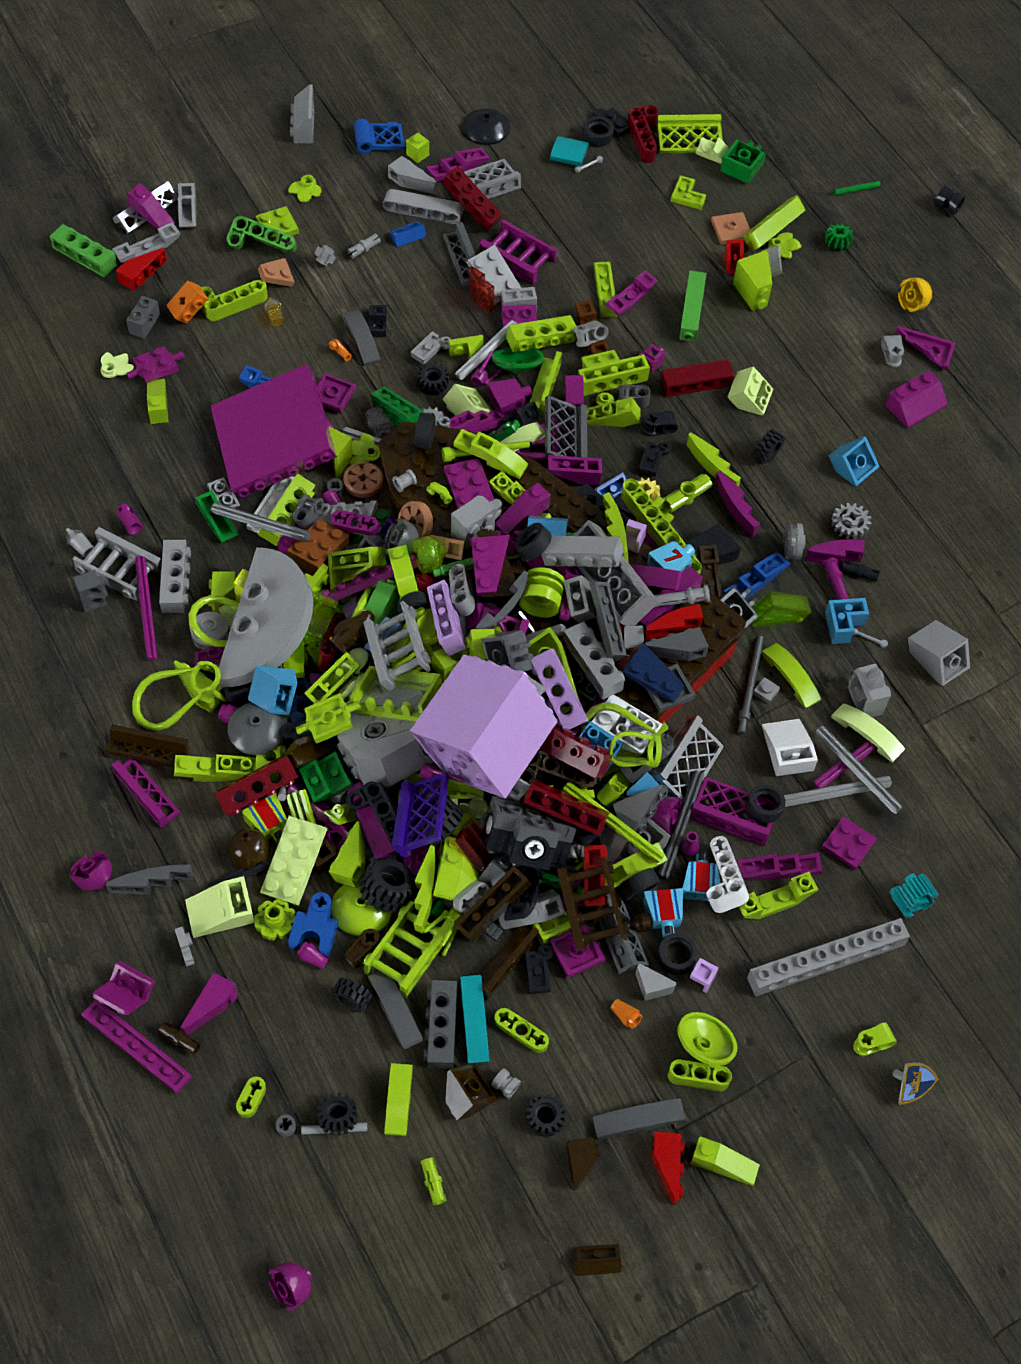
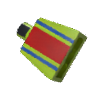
M275 793L244 809L242 814L244 821L251 829L260 831L267 840L273 837L276 844H278L287 818Z

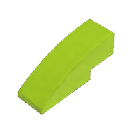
M391 1063L385 1135L406 1136L413 1065Z

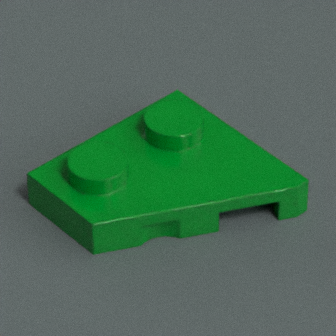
M517 420L508 421L489 433L488 436L501 442L514 434L520 427V424Z

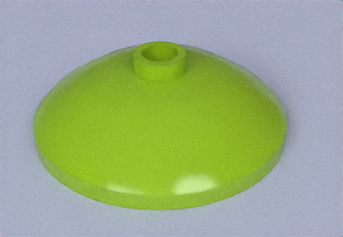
M359 883L356 888L348 885L341 886L335 893L331 903L332 918L338 920V928L354 937H359L366 929H374L380 932L386 927L392 916V913L389 911L387 913L382 912V910H377L374 906H370L367 903L368 901L363 899V894L360 893ZM364 900L365 903L359 904L358 901Z
M692 1012L685 1015L679 1022L678 1036L681 1044L696 1060L708 1065L722 1066L730 1063L737 1053L736 1039L730 1029L717 1018L706 1013Z

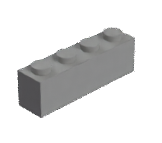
M552 536L549 546L541 556L545 566L618 567L624 550L620 537Z

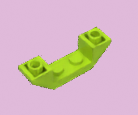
M810 872L791 878L789 885L760 896H756L755 892L750 893L748 901L738 907L744 918L761 919L798 905L817 892L818 888Z

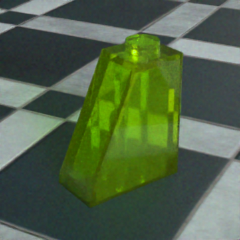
M770 591L753 607V610L758 614V617L753 620L754 627L801 622L811 613L807 596Z

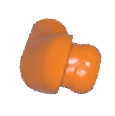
M333 339L329 342V348L335 350L345 361L351 359L352 355L338 339Z

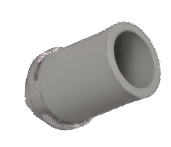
M67 528V543L85 558L94 546L88 541L81 530H70Z

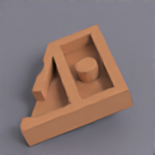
M284 258L261 264L258 268L262 282L290 287L294 284V279Z

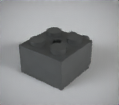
M733 587L718 599L745 619L746 628L758 617V614L752 608L758 599L754 597L747 602L744 597L751 592L750 589L747 588L740 594Z
M523 630L499 632L481 638L487 661L490 660L500 666L506 665L516 671L533 669L531 664L533 654L528 652L530 642L526 641Z

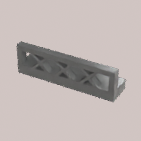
M463 222L456 223V232L443 234V239L462 286L479 283L468 264L466 267L459 265L460 261L466 263L476 255ZM457 237L458 239L456 243L449 241L451 238ZM458 249L462 251V254H455L454 251ZM467 273L472 275L473 278L464 279L463 276Z
M594 581L589 584L591 589L590 596L601 641L607 658H612L616 662L627 656L610 585L609 582Z
M616 892L622 919L624 922H627L630 934H627V936L631 938V941L629 939L623 941L620 934L607 937L605 940L619 975H625L632 969L637 968L639 963L646 967L649 966L636 931L632 926V921L621 894ZM607 894L609 899L606 902V906L602 908L613 906L610 894ZM615 914L597 919L601 930L618 926Z

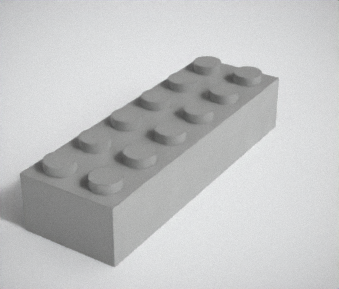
M588 520L573 536L607 535L600 526ZM623 555L618 567L577 566L590 584L594 581L609 582L618 621L625 626H635L659 602Z

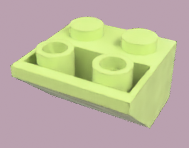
M753 366L737 371L728 398L738 409L764 415L773 388Z

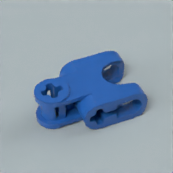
M324 892L316 893L311 898L307 913L297 911L288 940L289 949L299 950L306 938L314 937L320 941V953L325 957L330 956L338 928V920L330 918L331 899L328 894Z

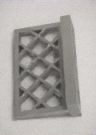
M505 159L464 171L467 176H475V178H470L471 181L476 184L488 199L521 188V174L518 171L515 172Z
M698 715L685 718L673 737L675 748L650 774L656 781L667 786V790L674 797L680 798L679 800H681L682 804L685 798L681 795V787L686 786L688 790L691 782L690 772L696 770L703 772L705 778L724 747L701 724L703 720ZM697 730H699L702 734L701 741H697L696 739ZM708 742H711L716 747L711 754H709ZM697 743H703L704 754H698ZM688 744H692L693 755L690 756L687 755ZM699 757H705L704 768H700ZM688 758H694L695 769H689ZM679 759H683L684 770L678 771L677 762ZM679 773H685L686 784H680ZM670 774H674L675 785H671L667 781Z

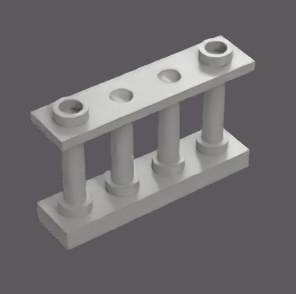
M98 527L95 531L97 539L95 547L84 560L74 556L73 562L76 571L84 574L95 570L97 576H102L105 585L121 592L126 598L138 601L137 575L130 584L121 579L135 563L137 556L145 557L147 574L149 571L159 574L162 569L161 558ZM107 547L113 550L99 568L90 564L103 548ZM123 555L128 558L115 576L106 573L118 556Z
M404 601L400 602L403 612L380 625L375 624L371 619L363 622L379 682L389 692L396 689L394 682L396 677L420 665L426 672L430 671L428 663L430 658L424 650L415 620L417 614L412 606L409 607ZM404 620L406 621L407 628L384 640L382 639L383 631ZM410 635L411 643L388 655L386 654L387 646ZM413 650L415 651L416 658L391 670L390 665L392 661Z

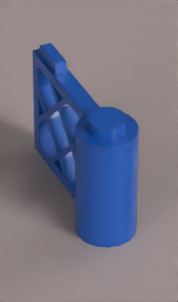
M358 119L354 122L353 127L357 150L360 153L367 154L372 150H405L401 124H397V122L369 123L365 119ZM374 129H379L382 132L379 134ZM397 129L398 132L394 134L389 130ZM387 134L391 138L386 139L385 137H383V135ZM381 140L384 143L376 144V141ZM393 140H396V141H398L400 144H394V143H392V141H393Z

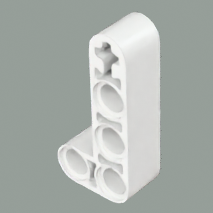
M717 836L711 840L710 847L723 883L709 888L706 894L712 909L717 913H722L745 904L749 899V894L728 840L724 836Z

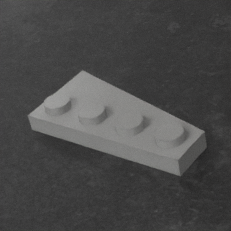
M377 500L370 501V503L359 501L354 504L342 502L337 505L325 503L317 520L321 519L333 525L330 517L337 510L374 517L379 503ZM354 520L351 526H357L360 520ZM342 530V531L348 532V533H354V534L364 535V534H360V533H355V532H350V531Z

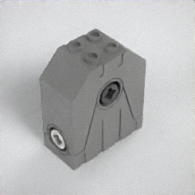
M396 688L374 700L376 705H383L386 699H390L394 707L401 708L404 701H407L411 704L412 709L419 710L418 704L424 695L421 691ZM353 711L350 712L353 728L337 735L339 740L337 746L342 755H345L342 759L346 767H351V772L355 779L360 778L363 784L376 781L383 783L384 786H392L421 770L426 762L430 764L434 762L410 732L416 721L355 714Z

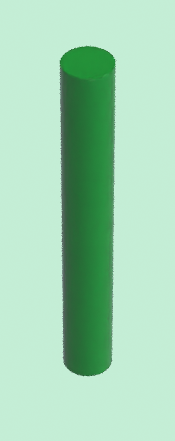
M880 181L838 188L833 190V194L836 196L878 188L881 184Z

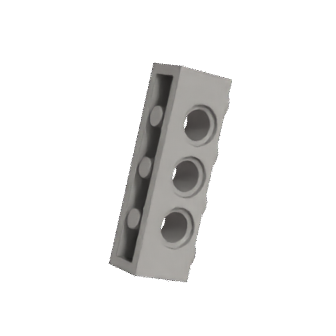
M163 540L159 600L162 613H184L185 605H188L186 589H189V578H186V576L190 574V563H187V559L191 558V548L187 547L186 540Z
M581 622L564 630L563 641L602 700L622 691L625 677L615 667L614 660L607 658L604 646L600 641H597L592 628L588 627L585 622Z

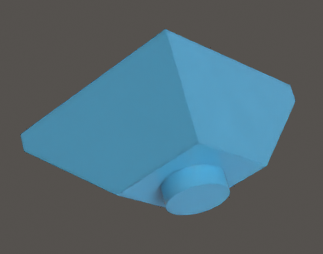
M861 437L844 444L829 455L835 471L854 486L860 484L880 467L866 437Z

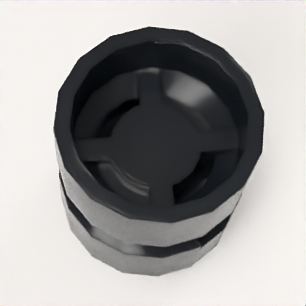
M944 186L938 193L934 204L942 209L946 208L947 212L956 215L965 201V196L958 192L954 193L953 189Z

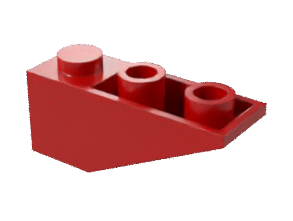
M161 248L127 260L116 270L118 282L135 291L158 268L166 263L165 249Z
M655 1132L652 1144V1161L672 1204L677 1205L679 1198H683V1185L679 1184L680 1176L683 1177L684 1163H680V1155H684L685 1142L681 1141V1134Z

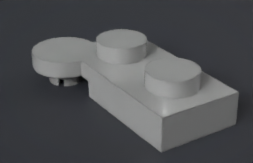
M432 331L411 351V357L424 365L441 348L449 349V340L452 339L449 337L439 338L438 334Z

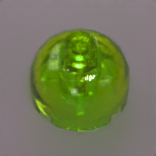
M428 535L413 539L414 553L417 552L418 559L416 561L422 574H430L440 568L444 562V555H446L444 544L440 545L436 538Z

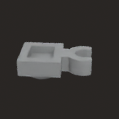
M183 926L176 928L175 932L186 966L193 965L195 963L189 945L193 944L189 932H184Z

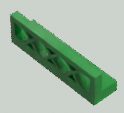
M385 386L370 393L374 411L396 426H399L403 421L415 423L418 421L419 414L421 412L424 413L423 410Z

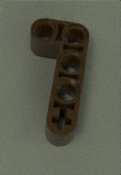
M540 750L534 755V762L529 763L523 772L527 775V783L529 785L535 780L537 773L564 784L571 782L579 789H588L597 782V778ZM546 761L552 764V770H548L545 767ZM564 768L569 769L571 773L570 778L564 775ZM586 776L588 783H585V779L582 777Z

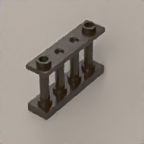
M605 857L601 858L603 866L573 874L568 872L566 868L557 870L578 952L588 951L587 945L590 944L589 942L620 934L623 941L628 940L627 934H630L627 922H623L611 875L615 873L611 861L608 862ZM605 874L608 886L578 894L573 892L572 885L576 881ZM610 894L613 906L583 914L578 912L577 904H580L581 901ZM615 914L618 926L589 934L587 932L583 933L582 925L585 924L584 922Z

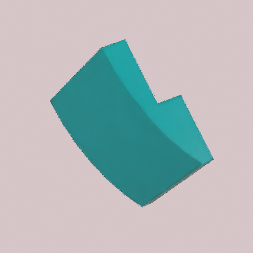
M558 136L554 143L550 160L582 166L589 143Z

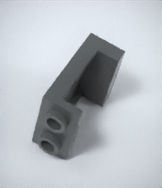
M664 733L661 734L662 754L660 762L669 756L675 748L673 739ZM648 765L620 767V770L632 784L652 769Z

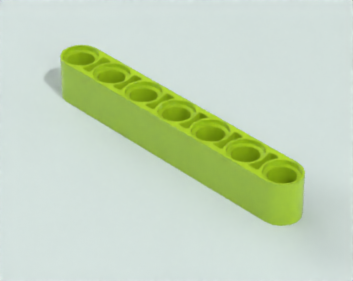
M634 479L625 480L622 486L621 498L638 521L647 525L646 531L660 548L673 541L677 542L682 548L686 546L685 542L641 485ZM693 554L691 555V568L700 574L702 565Z

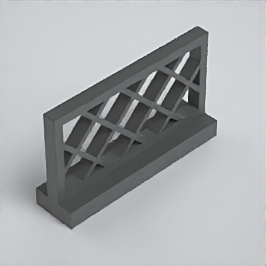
M547 395L545 397V455L567 456L565 451L568 450L572 457L587 458V406L580 404L577 407ZM551 403L555 404L558 410L555 411L551 406ZM565 409H568V410L572 411V416H571V417L569 416V414L566 412ZM561 412L566 420L562 421L557 413ZM552 416H553L554 419L557 421V423H558L557 425H555V424L552 422V420H551V417H552ZM566 422H568V423L570 424V426L572 427V430H571V431H570L569 428L566 426V424H565ZM560 426L566 434L562 435L557 427ZM552 430L558 437L557 439H554L551 435ZM568 436L570 438V440L572 441V445L568 443L565 437ZM559 440L566 447L565 449H562L557 443ZM551 445L555 447L558 453L551 451Z

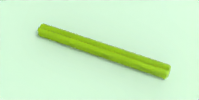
M571 782L566 783L563 787L565 793L606 810ZM609 814L605 824L656 863L663 859L664 853L613 814Z

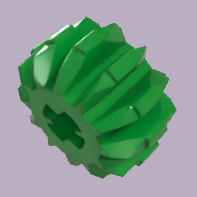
M836 223L835 225H830L825 232V243L828 244V248L833 247L834 251L836 249L840 251L843 248L847 249L853 240L852 230H849V226L845 227L843 224L839 225Z

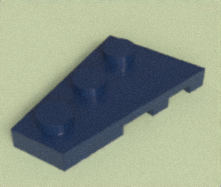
M644 643L641 644L623 670L624 676L672 703L676 701L684 689V684Z

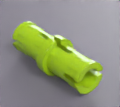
M434 1158L422 1160L420 1163L426 1179L424 1182L430 1191L433 1205L446 1202L447 1200L441 1185L442 1178L438 1175Z

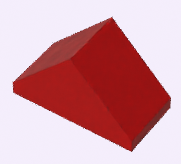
M743 239L726 240L723 257L727 274H735L737 261L744 258Z

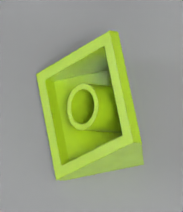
M329 427L337 455L331 461L335 476L339 477L353 458L352 437Z

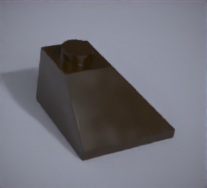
M476 1063L453 1068L447 1072L446 1104L456 1120L471 1117L498 1099Z

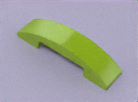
M775 643L761 651V654L771 667L775 665L795 690L794 696L805 709L821 701V697L808 674L785 648Z

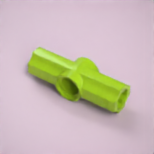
M701 474L691 481L683 482L679 489L663 498L665 500L664 509L672 513L683 505L691 504L695 497L712 487L710 477L707 474Z

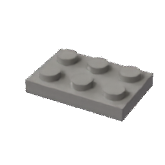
M495 245L466 262L492 305L501 301V290L521 288Z

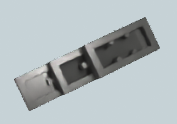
M191 864L148 868L107 881L106 887L109 894L150 895L151 887H172V880H193V870Z
M381 971L368 976L388 1022L403 1049L405 1050L422 1042L423 1038L394 980Z
M680 1098L629 1107L593 1117L598 1139L618 1134L623 1136L641 1130L646 1132L686 1120Z

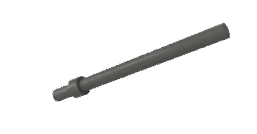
M762 636L756 637L742 710L739 711L737 733L740 735L745 734L747 722L750 720L751 713L749 710L764 640Z

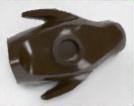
M360 610L359 615L341 621L336 625L334 629L335 635L330 637V640L344 654L354 648L361 647L367 638L363 622L368 619L374 622V614L369 610Z

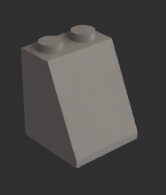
M937 620L908 638L910 654L941 686H944L970 668L968 639Z

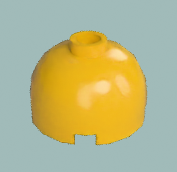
M908 278L900 285L901 292H898V298L903 309H908L909 312H916L924 309L930 303L932 289L924 279Z

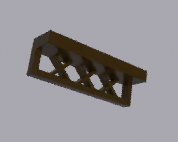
M112 724L110 728V741L105 749V754L174 768V761L170 760V758L175 755L188 756L189 741L185 738ZM114 744L124 747L119 750L112 749ZM141 749L143 752L137 754L133 753L132 750ZM157 752L161 753V756L152 757L150 754Z
M309 735L295 740L287 749L286 754L296 769L307 765L314 759L319 761L335 751L341 752L337 746L339 744L337 735L319 743L315 742L313 735Z
M521 926L480 974L483 997L486 1001H488L523 959L525 952H528L538 941L539 930L534 927L530 931L525 926Z

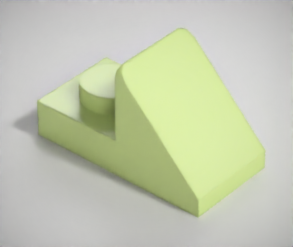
M719 137L716 143L702 138L696 154L721 164L722 157L729 148Z

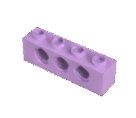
M445 580L428 586L427 591L439 643L448 656L466 649L458 611L451 601L449 586Z
M554 648L531 659L533 669L531 670L534 675H538L540 679L538 683L545 687L543 693H547L549 698L547 700L548 706L552 711L555 710L558 716L556 719L559 728L570 730L589 721ZM547 667H551L554 670V675L550 679L544 675V670ZM555 685H559L563 689L562 695L559 697L553 694V687ZM564 703H568L571 706V712L568 715L561 711Z

